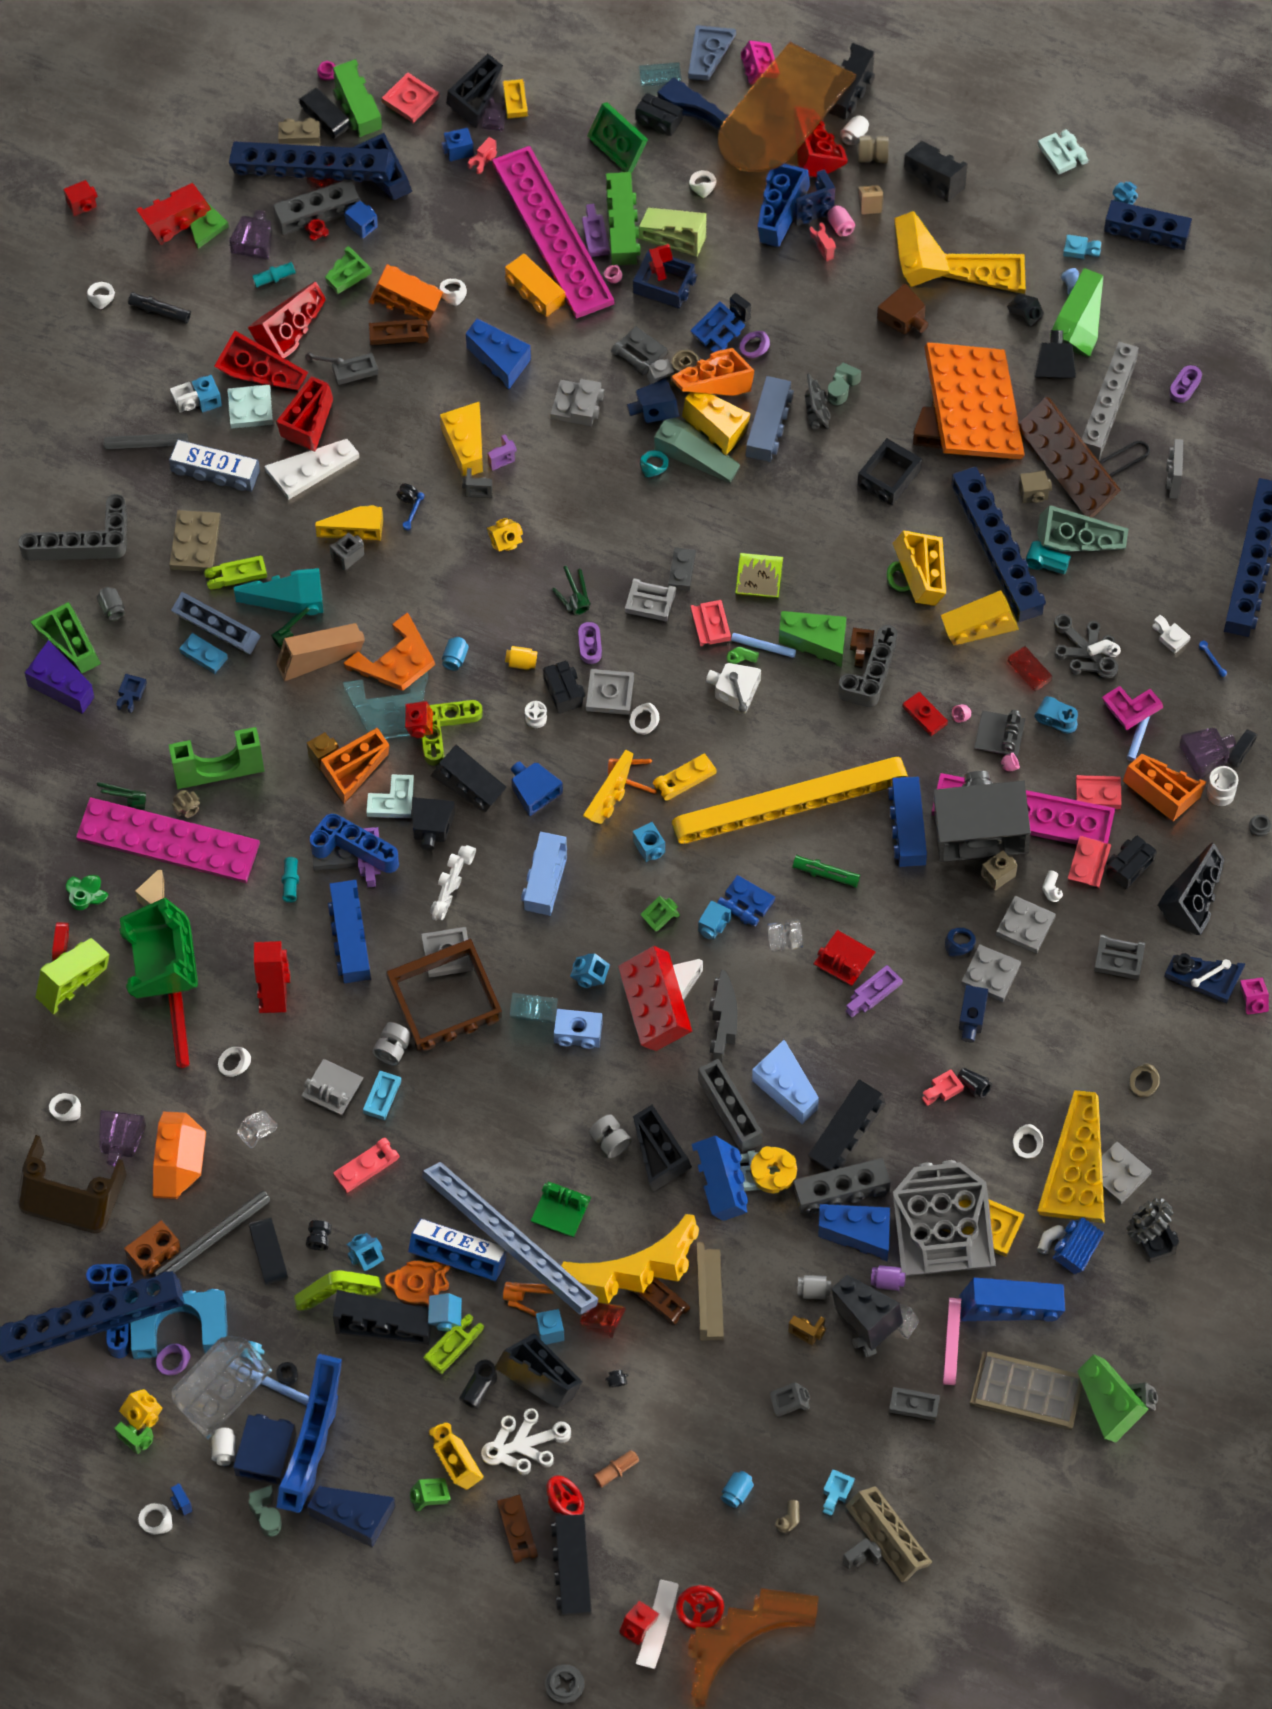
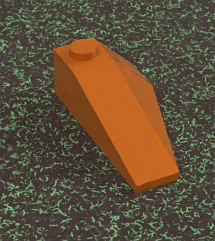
M733 348L710 354V358L707 360H699L696 366L693 368L687 367L674 374L671 380L682 391L734 396L751 391L755 370Z

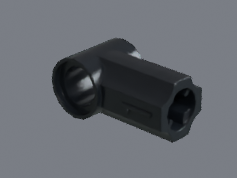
M485 1359L475 1365L474 1373L459 1397V1400L465 1405L478 1409L489 1388L496 1382L497 1372L494 1369L495 1365L493 1362ZM488 1369L492 1371L488 1377L480 1376L483 1370Z

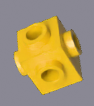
M500 519L496 521V525L486 528L493 548L499 552L515 549L517 544L523 542L521 539V535H523L521 526L511 519Z
M145 1389L129 1394L119 1412L128 1420L131 1426L140 1430L154 1426L163 1408Z

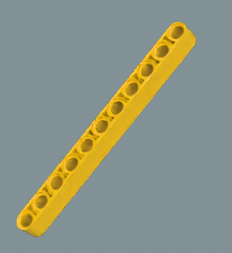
M892 757L675 817L671 823L678 842L686 844L888 789V787L892 786V778L908 777L901 758Z

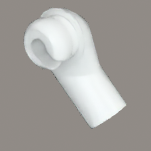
M1102 640L1087 646L1090 656L1103 653L1110 657H1116L1121 651L1116 643L1109 640Z

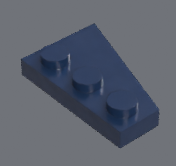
M1191 957L1195 962L1194 968L1191 969L1190 973L1180 975L1173 968L1172 958L1165 972V978L1225 1004L1228 1003L1245 967V963L1231 964L1229 969H1222L1200 982L1198 987H1193L1191 985L1193 979H1198L1219 967L1223 961L1216 960V962Z

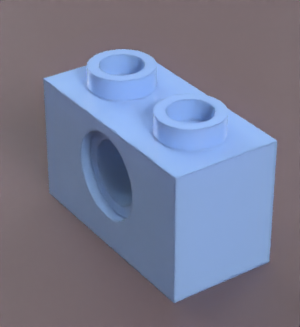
M557 1009L554 1043L566 1047L577 1045L586 1049L600 1048L603 1025L602 1013ZM576 1028L583 1029L582 1032L578 1033L574 1032L573 1030Z

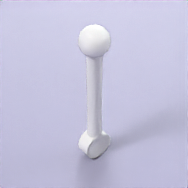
M1227 959L1223 960L1222 965L1198 979H1193L1191 985L1198 987L1200 982L1222 969H1229L1231 962Z

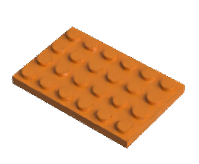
M927 342L924 349L943 453L1022 460L1025 454L1005 349Z

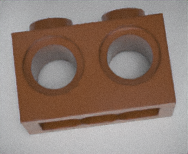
M161 1220L124 1249L126 1257L144 1277L148 1273H154L161 1263L171 1259L181 1248L178 1238ZM160 1241H169L168 1244L164 1246L158 1245ZM144 1254L150 1255L146 1260L139 1259Z

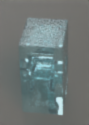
M512 993L509 1018L555 1024L558 998Z

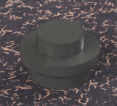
M1256 815L1249 822V829L1256 836H1265L1271 830V821L1265 815Z

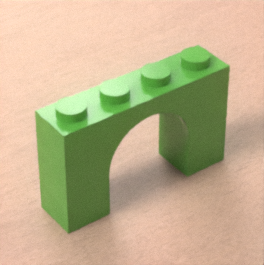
M252 727L234 731L236 738L235 748L229 753L215 758L196 756L192 750L191 740L169 744L177 789L265 772L257 728Z

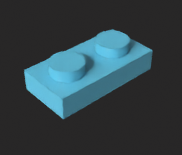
M379 1070L363 1108V1114L385 1120L400 1086L401 1077Z

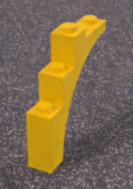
M685 1214L679 1224L667 1236L636 1254L600 1263L564 1261L561 1267L598 1298V1302L609 1304L612 1297L617 1294L618 1288L644 1293L647 1286L652 1283L653 1277L679 1282L683 1273H686L689 1262L686 1259V1255L691 1243L698 1236L699 1228L696 1225L695 1216Z

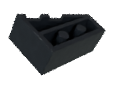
M853 42L850 46L851 55L848 61L844 59L841 64L844 69L839 77L835 76L824 99V111L844 120L847 119L850 113H854L857 101L864 97L867 85H871L875 77V73H873L874 51Z
M922 140L904 154L903 167L905 170L917 177L923 185L931 188L938 197L949 202L965 189L968 163L964 161L958 163L954 161V156L950 154L944 156L940 154V149Z
M455 745L431 774V777L471 802L476 808L485 812L507 788L458 745Z
M653 1104L633 1116L648 1181L652 1191L655 1192L691 1169L692 1166L689 1158Z

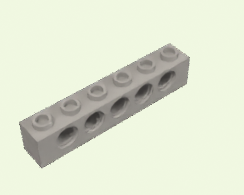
M1122 342L1117 344L1082 436L1083 442L1098 461L1137 361L1139 347Z

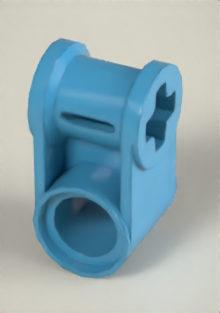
M1050 696L1044 697L1034 715L1039 723L1066 734L1072 733L1077 729V710Z

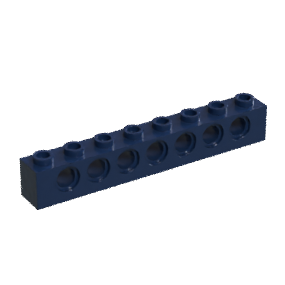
M233 141L229 165L233 172L238 175H275L281 178L294 176L299 179L311 177L318 180L329 178L337 181L347 179L356 182L365 180L376 183L391 181L395 162L391 151L384 149Z
M973 467L952 474L951 486L1018 622L1043 615L1044 605H1046L1044 595L1038 592L1036 579L1033 575L1030 576L1027 561L1025 558L1022 559L1019 545L1016 541H1013L1011 529L1008 524L1004 523L1000 507H996L994 495L991 490L988 491L983 473L980 474L977 467Z
M1262 478L1258 480L1225 622L1224 632L1249 637L1251 629H1256L1258 617H1255L1254 614L1255 611L1260 612L1262 599H1259L1258 596L1259 593L1264 594L1266 581L1262 579L1263 575L1268 576L1270 563L1266 562L1267 557L1272 558V545H1270L1272 539V480Z
M165 1271L159 1273L156 1277L140 1279L128 1286H118L112 1291L92 1295L91 1298L82 1301L76 1300L60 1308H50L45 1313L39 1315H29L17 1322H7L0 1327V1355L8 1363L183 1306L185 1302L180 1279L173 1271ZM160 1290L157 1295L153 1296L154 1292ZM137 1297V1300L135 1302L130 1303L132 1299ZM115 1305L112 1310L108 1311L110 1306ZM90 1312H93L90 1317L86 1318ZM68 1319H71L68 1324L64 1325ZM48 1326V1329L42 1332V1330ZM26 1333L25 1337L20 1339V1337Z

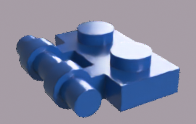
M719 301L690 331L705 346L713 341L715 345L710 351L714 353L725 350L728 347L727 344L734 337L737 338L741 334L740 331L745 327V324L739 320L733 325L731 321L735 318L734 313ZM724 328L729 330L722 338L717 336Z
M737 875L725 891V896L730 898V900L727 901L720 897L717 903L730 909L731 913L739 917L741 922L749 923L755 927L759 922V918L755 917L754 914L756 913L764 917L774 903L775 896ZM739 903L747 909L743 910L740 907H738L737 904Z

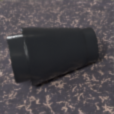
M963 1068L958 1073L957 1078L975 1097L984 1098L990 1092L992 1083L988 1077Z

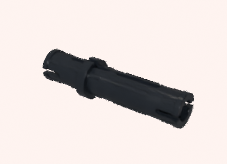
M132 292L128 299L129 305L145 309L147 313L154 312L186 324L191 317V311L157 301L152 296L145 297Z

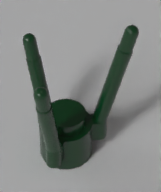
M565 565L563 568L574 594L569 597L570 601L568 603L556 588H552V591L566 606L569 613L573 612L574 615H581L587 612L591 605L587 596L582 569H578L581 595L575 586L568 567Z
M308 607L271 635L273 641L280 649L284 638L294 636L290 628L310 610Z
M97 782V786L106 788L101 789V793L128 798L127 806L145 810L146 792Z

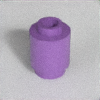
M882 1265L873 1267L871 1286H876L877 1289L899 1291L900 1287L905 1285L906 1273H902V1268Z

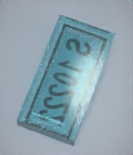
M679 62L639 66L641 86L666 84L673 77L681 81Z

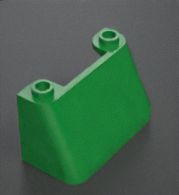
M162 898L120 918V935L124 940L132 944L136 976L128 978L126 989L131 996L135 998L151 997L189 991L198 986L191 925L188 917L182 910L167 898Z

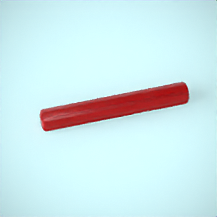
M182 992L168 994L176 1066L183 1069L188 1067L190 1062Z

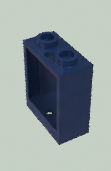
M648 249L633 280V293L680 308L682 302H686L688 299L690 286H694L696 282L695 264L674 257L673 260L663 263L665 272L685 278L678 293L647 283L652 274L648 263L652 261Z

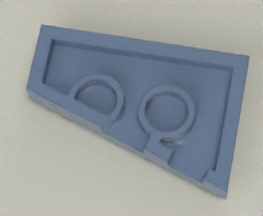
M696 25L688 73L689 79H710L734 39L736 29Z

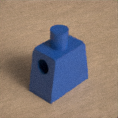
M519 761L512 766L511 771L515 775L512 779V789L529 816L563 793L562 782L539 763H533L526 768Z

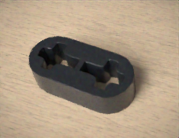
M1247 729L1232 750L1227 763L1238 768L1252 748L1258 734Z

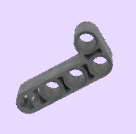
M884 625L878 630L863 677L854 674H844L841 676L838 694L842 700L865 707H873L878 703L896 649L898 632L895 627Z

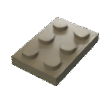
M177 510L170 558L171 570L204 572L205 569L214 567L221 520L220 513Z

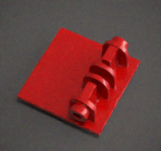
M837 930L825 948L821 947L817 954L819 956L813 965L853 986L876 951Z

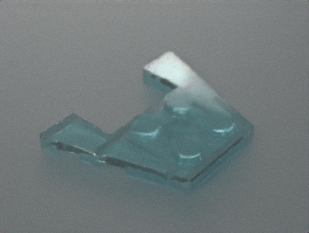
M427 671L410 685V694L365 699L363 680L343 682V685L367 732L378 727L386 739L410 735L405 728L406 704L423 702L429 677Z

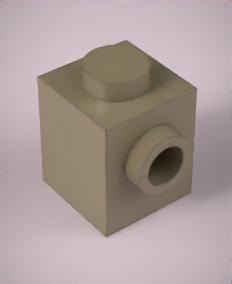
M1045 471L1020 474L1018 486L1022 503H1040L1048 500L1049 491H1052V483L1050 478L1047 479Z
M1001 851L982 864L981 876L994 890H997L1016 877L1017 863L1012 856H1008L1004 851Z

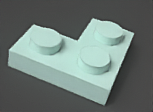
M392 774L390 794L368 793L367 817L412 818L414 775Z

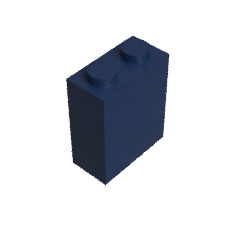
M262 1414L248 1415L233 1467L235 1476L280 1485L286 1472L296 1435L295 1424L286 1419L272 1420Z

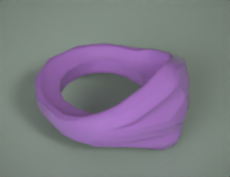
M764 331L748 333L740 342L742 355L751 359L764 354L770 346L769 337ZM756 337L761 339L762 342L756 351H745L747 341Z
M170 1344L158 1354L156 1358L157 1369L164 1375H177L185 1370L191 1354L183 1345ZM171 1353H180L182 1361L178 1367L173 1370L163 1368L162 1362L165 1356Z

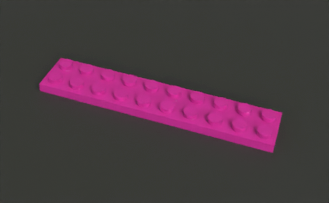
M527 146L492 159V165L556 283L565 291V299L575 318L577 319L614 305V298L531 147Z

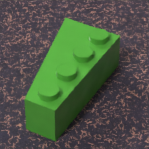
M631 172L606 173V198L612 265L637 264V256H641L640 243H636V239H639V227L635 226V222H638L637 209L633 208V205H636V192L632 193Z

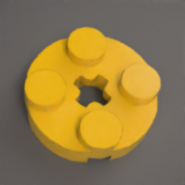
M763 1147L751 1162L750 1173L755 1185L767 1193H779L780 1190L790 1188L797 1176L795 1157L782 1148ZM777 1166L780 1172H775L773 1175L770 1174V1169L768 1168Z

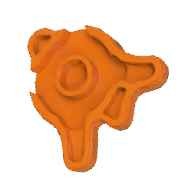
M410 1261L400 1270L397 1269L395 1272L387 1274L385 1285L394 1292L402 1303L411 1306L429 1307V1296L438 1295L440 1291H447L449 1289V1282L445 1274L451 1266L437 1261L431 1263Z

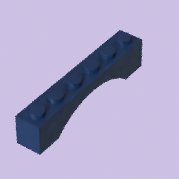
M673 77L657 91L658 98L682 108L683 116L705 121L715 127L728 141L734 159L749 170L766 155V142L762 137L753 134L745 125L736 122L731 115L725 114L715 104L705 100L701 94L688 88L684 82Z

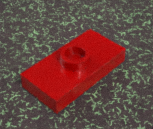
M917 692L902 705L906 712L930 736H933L948 725V720L920 692Z

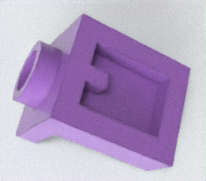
M505 434L501 436L502 447H496L488 452V465L492 471L515 461L514 452L517 451L516 446L512 440H508Z

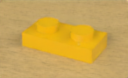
M523 79L503 81L507 118L528 117Z

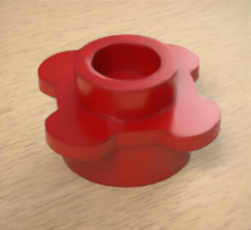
M314 219L305 226V230L309 232L311 240L315 241L322 236L326 237L329 235V230L325 228L323 220Z

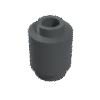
M110 587L100 590L97 600L105 617H108L111 621L121 618L125 614V606L117 590Z

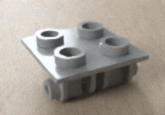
M323 1059L312 1079L305 1081L304 1087L306 1089L301 1097L342 1116L364 1077Z

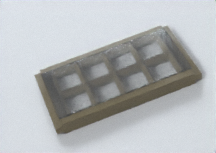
M983 1351L970 1405L1072 1430L1083 1384L1077 1373Z

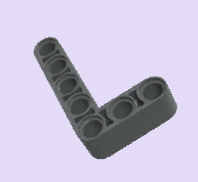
M112 494L107 498L105 531L25 533L21 535L18 541L22 557L29 561L106 559L124 556L127 549V509L124 497L120 494Z

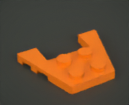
M408 613L392 624L393 629L404 638L401 642L374 663L358 651L344 662L345 669L358 671L362 676L367 678L371 676L378 679L380 683L403 691L434 667V659Z

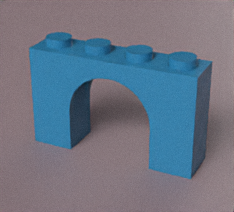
M209 1289L206 1292L185 1291L183 1292L185 1305L131 1322V1351L133 1358L157 1357L158 1326L165 1317L175 1312L191 1313L201 1321L202 1343L205 1354L228 1352L227 1309L224 1290ZM137 1297L132 1299L130 1303L135 1302L137 1300Z

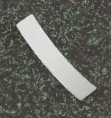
M662 1579L659 1582L653 1610L658 1612L659 1616L645 1634L636 1662L638 1665L653 1669L656 1667L679 1586L677 1583Z

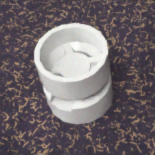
M1219 766L1211 772L1206 790L1207 798L1211 803L1217 806H1226L1234 800L1239 781L1237 773L1227 766Z

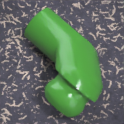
M737 647L727 653L726 659L728 663L737 664L744 660L756 663L759 653L744 647Z

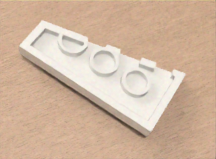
M344 439L317 448L316 452L311 450L264 467L267 474L289 500L358 459L359 453L348 439Z

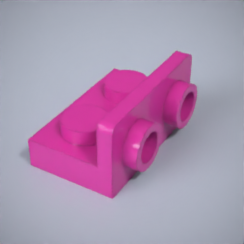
M749 40L741 51V59L749 84L754 85L758 78L777 80L780 73L771 44Z

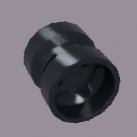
M322 1220L310 1221L308 1226L310 1234L306 1238V1246L316 1251L327 1250L330 1242L328 1235L331 1234L332 1225Z

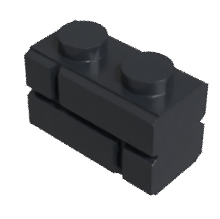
M649 93L644 95L642 101L639 102L635 109V120L642 126L654 128L659 134L672 136L683 119L682 108Z
M566 660L556 663V665L544 667L543 679L557 712L561 714L570 709L582 707L585 692L582 685H577L576 679L578 677L575 668H570Z
M1138 835L1132 840L1127 839L1120 848L1122 851L1118 855L1113 854L1106 863L1108 865L1106 874L1125 889H1128L1156 858V849Z

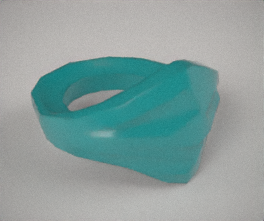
M652 450L641 456L640 466L643 474L650 478L663 473L668 467L669 460L661 451ZM651 457H658L663 461V465L660 468L647 463V460Z

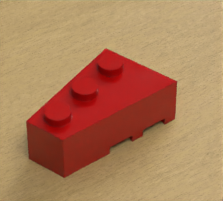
M193 183L171 192V197L162 201L159 199L154 200V205L145 209L142 207L136 209L161 245L170 241L173 236L187 229L191 223L205 216L211 210L209 204Z
M313 376L310 377L276 421L282 438L316 452L333 402L329 383Z
M281 941L254 942V969L256 983H258L259 991H257L259 1013L287 1012L286 983L291 982L287 949L282 948Z

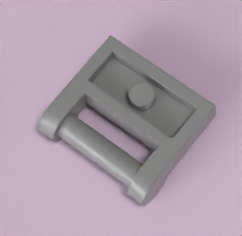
M634 578L626 602L625 613L667 621L675 597L676 587L658 586L640 582V579ZM640 590V591H645V592L660 594V595L666 596V598H665V597L656 596V595L641 593V592H638V591Z

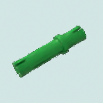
M799 855L795 856L792 866L794 869L811 873L813 877H816V875L855 888H857L861 876L860 874L821 863L819 859L814 861ZM808 864V865H811V866H814V867H817V868H820V869H824V871H821V870H818V869H815V868H811V867H808V866H806V865ZM830 871V872H833V873H837V874L846 876L847 878L840 877V876H837V875H834V874H831V873H828V872Z

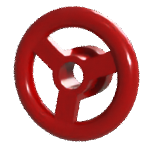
M555 1475L551 1477L546 1485L550 1508L562 1515L582 1514L584 1511V1500L577 1486L564 1476ZM562 1484L567 1486L574 1495L565 1490ZM569 1504H577L575 1511L566 1509Z
M695 1585L685 1589L679 1595L676 1602V1614L679 1620L692 1629H707L714 1626L721 1619L724 1612V1602L721 1595L715 1589L705 1585ZM707 1594L711 1595L714 1599L709 1600ZM684 1601H687L694 1611L692 1620L687 1618L683 1612ZM717 1607V1611L711 1619L700 1622L702 1614L708 1609Z

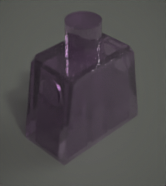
M256 210L253 217H241L229 240L231 253L269 260L272 227L271 221L266 219L265 212Z
M1209 728L1181 735L1179 747L1199 780L1227 762L1229 748L1236 746V740L1232 734L1221 737L1216 728Z
M106 1110L100 1111L99 1145L101 1153L108 1154L107 1164L116 1166L118 1159L122 1160V1156L133 1157L146 1128L144 1115Z

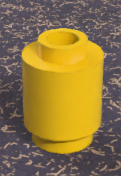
M512 646L511 650L506 651L505 662L509 663L510 668L535 669L537 651H532L531 648Z

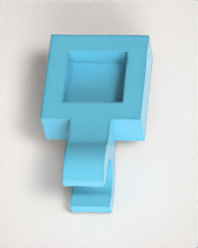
M1067 235L1064 256L1084 259L1085 254L1099 257L1101 242L1094 240L1088 243L1087 237Z
M832 1470L823 1489V1494L828 1495L823 1506V1513L832 1516L838 1500L846 1502L855 1478Z

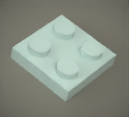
M270 385L228 389L231 428L273 425Z

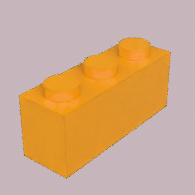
M525 253L505 266L506 282L511 287L514 286L523 299H528L537 312H541L548 317L565 304V291Z

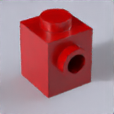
M87 180L64 188L65 200L74 216L97 207L95 198H98L96 190L93 186H89Z
M427 701L406 704L405 728L411 737L422 738L425 735H433V711Z

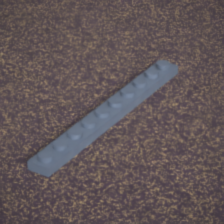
M439 1162L423 1170V1179L578 1314L581 1315L597 1306L598 1298L444 1164Z

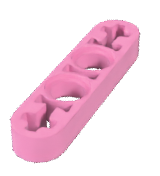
M949 1297L943 1385L955 1386L961 1298Z

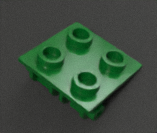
M548 1181L542 1188L543 1194L531 1222L574 1238L591 1197Z

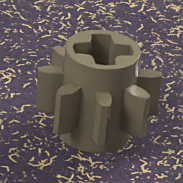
M186 790L177 793L173 798L174 803H172L173 810L179 817L183 814L186 818L195 815L199 810L198 805H200L198 796L194 791L190 794Z

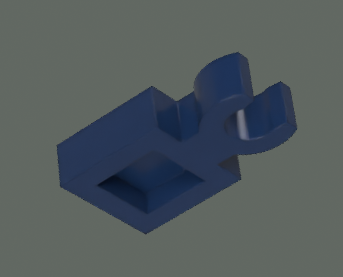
M125 674L118 691L119 696H121L117 700L118 710H121L122 705L128 704V713L133 712V700H141L147 685L146 679Z

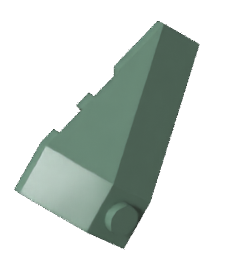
M678 418L664 420L654 436V450L661 451L670 458L731 483L740 468L739 463L728 454L725 456L722 453V449L715 443L712 444L707 436L695 429L690 423Z
M1050 505L1039 516L1037 535L1042 546L1062 552L1124 550L1127 543L1128 528Z

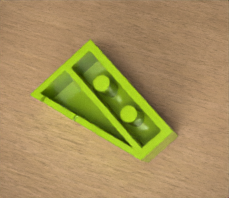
M92 938L78 943L71 951L62 953L55 961L42 966L35 998L54 1015L59 1010L57 1006L67 998L70 1001L75 996L73 992L82 984L86 987L107 969L109 954Z

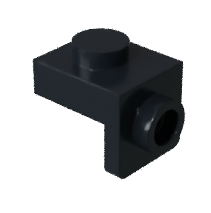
M1020 293L1007 305L1010 313L1024 316L1028 326H1032L1044 315L1038 298Z

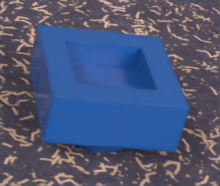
M180 1483L171 1487L173 1496L170 1497L174 1508L176 1510L181 1509L183 1515L192 1512L191 1503Z

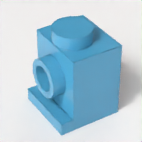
M710 901L698 922V932L707 939H715L718 932L722 933L726 923L729 924L731 921V910L714 901Z

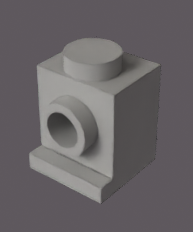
M668 359L657 360L648 366L647 378L650 384L658 382L659 379L667 378L670 387L674 386V382L671 380L674 370Z

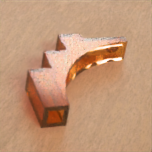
M761 1588L760 1596H755L753 1610L755 1611L728 1607V1614L722 1616V1630L696 1627L695 1635L690 1634L688 1649H693V1658H700L696 1659L695 1674H699L698 1683L693 1682L691 1697L696 1698L695 1706L705 1707L709 1689L717 1672L726 1660L743 1644L761 1634L776 1629L795 1626L815 1627L819 1596Z

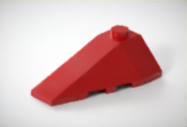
M795 107L794 121L799 168L807 169L809 177H817V172L825 169L827 174L846 165L848 160L844 148L834 142V135L827 133L824 129L825 124L816 112Z
M315 281L261 316L247 328L256 343L285 359L297 349L300 344L299 340L308 331V325L316 317L326 298Z
M235 330L214 365L215 368L233 378L296 391L299 390L308 374L306 370Z

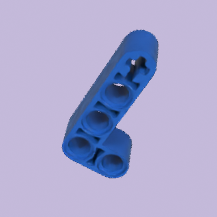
M337 814L326 815L310 835L311 852L317 858L327 857L337 845L383 872L392 873L399 867L396 847Z
M96 1264L89 1267L86 1273L89 1287L96 1293H106L118 1286L133 1284L131 1271L123 1264ZM96 1276L103 1277L100 1281H93ZM119 1276L127 1277L123 1281L116 1280ZM115 1305L110 1306L108 1311L112 1310ZM131 1323L107 1330L106 1341L109 1352L114 1358H124L130 1351ZM117 1336H120V1338H121V1342H120L119 1346H117V1343H118Z

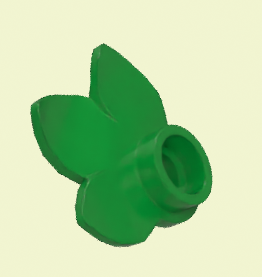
M88 875L82 880L75 876L68 879L66 891L69 894V902L74 909L84 910L90 904H101L108 898L109 894L100 890V877Z

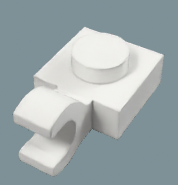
M1161 615L1154 619L1155 623L1152 627L1161 634L1159 641L1174 654L1190 641V636L1176 623L1170 627L1167 620Z

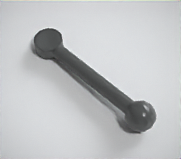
M308 352L305 355L307 361L314 359L334 362L337 365L344 363L341 357L335 359L315 356L312 352Z
M731 672L729 679L733 681L740 704L738 707L739 711L746 712L747 706L743 703L737 682L738 674Z

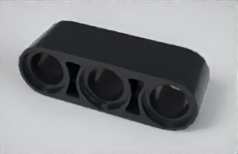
M314 88L299 98V104L305 113L315 121H319L320 127L332 139L337 138L351 128V123L346 115L318 88Z
M269 1217L249 1223L265 1285L288 1279L272 1218Z

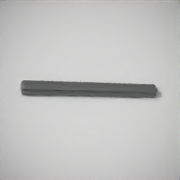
M261 1191L157 1268L154 1271L155 1277L165 1271L177 1272L270 1202L268 1194L265 1191Z

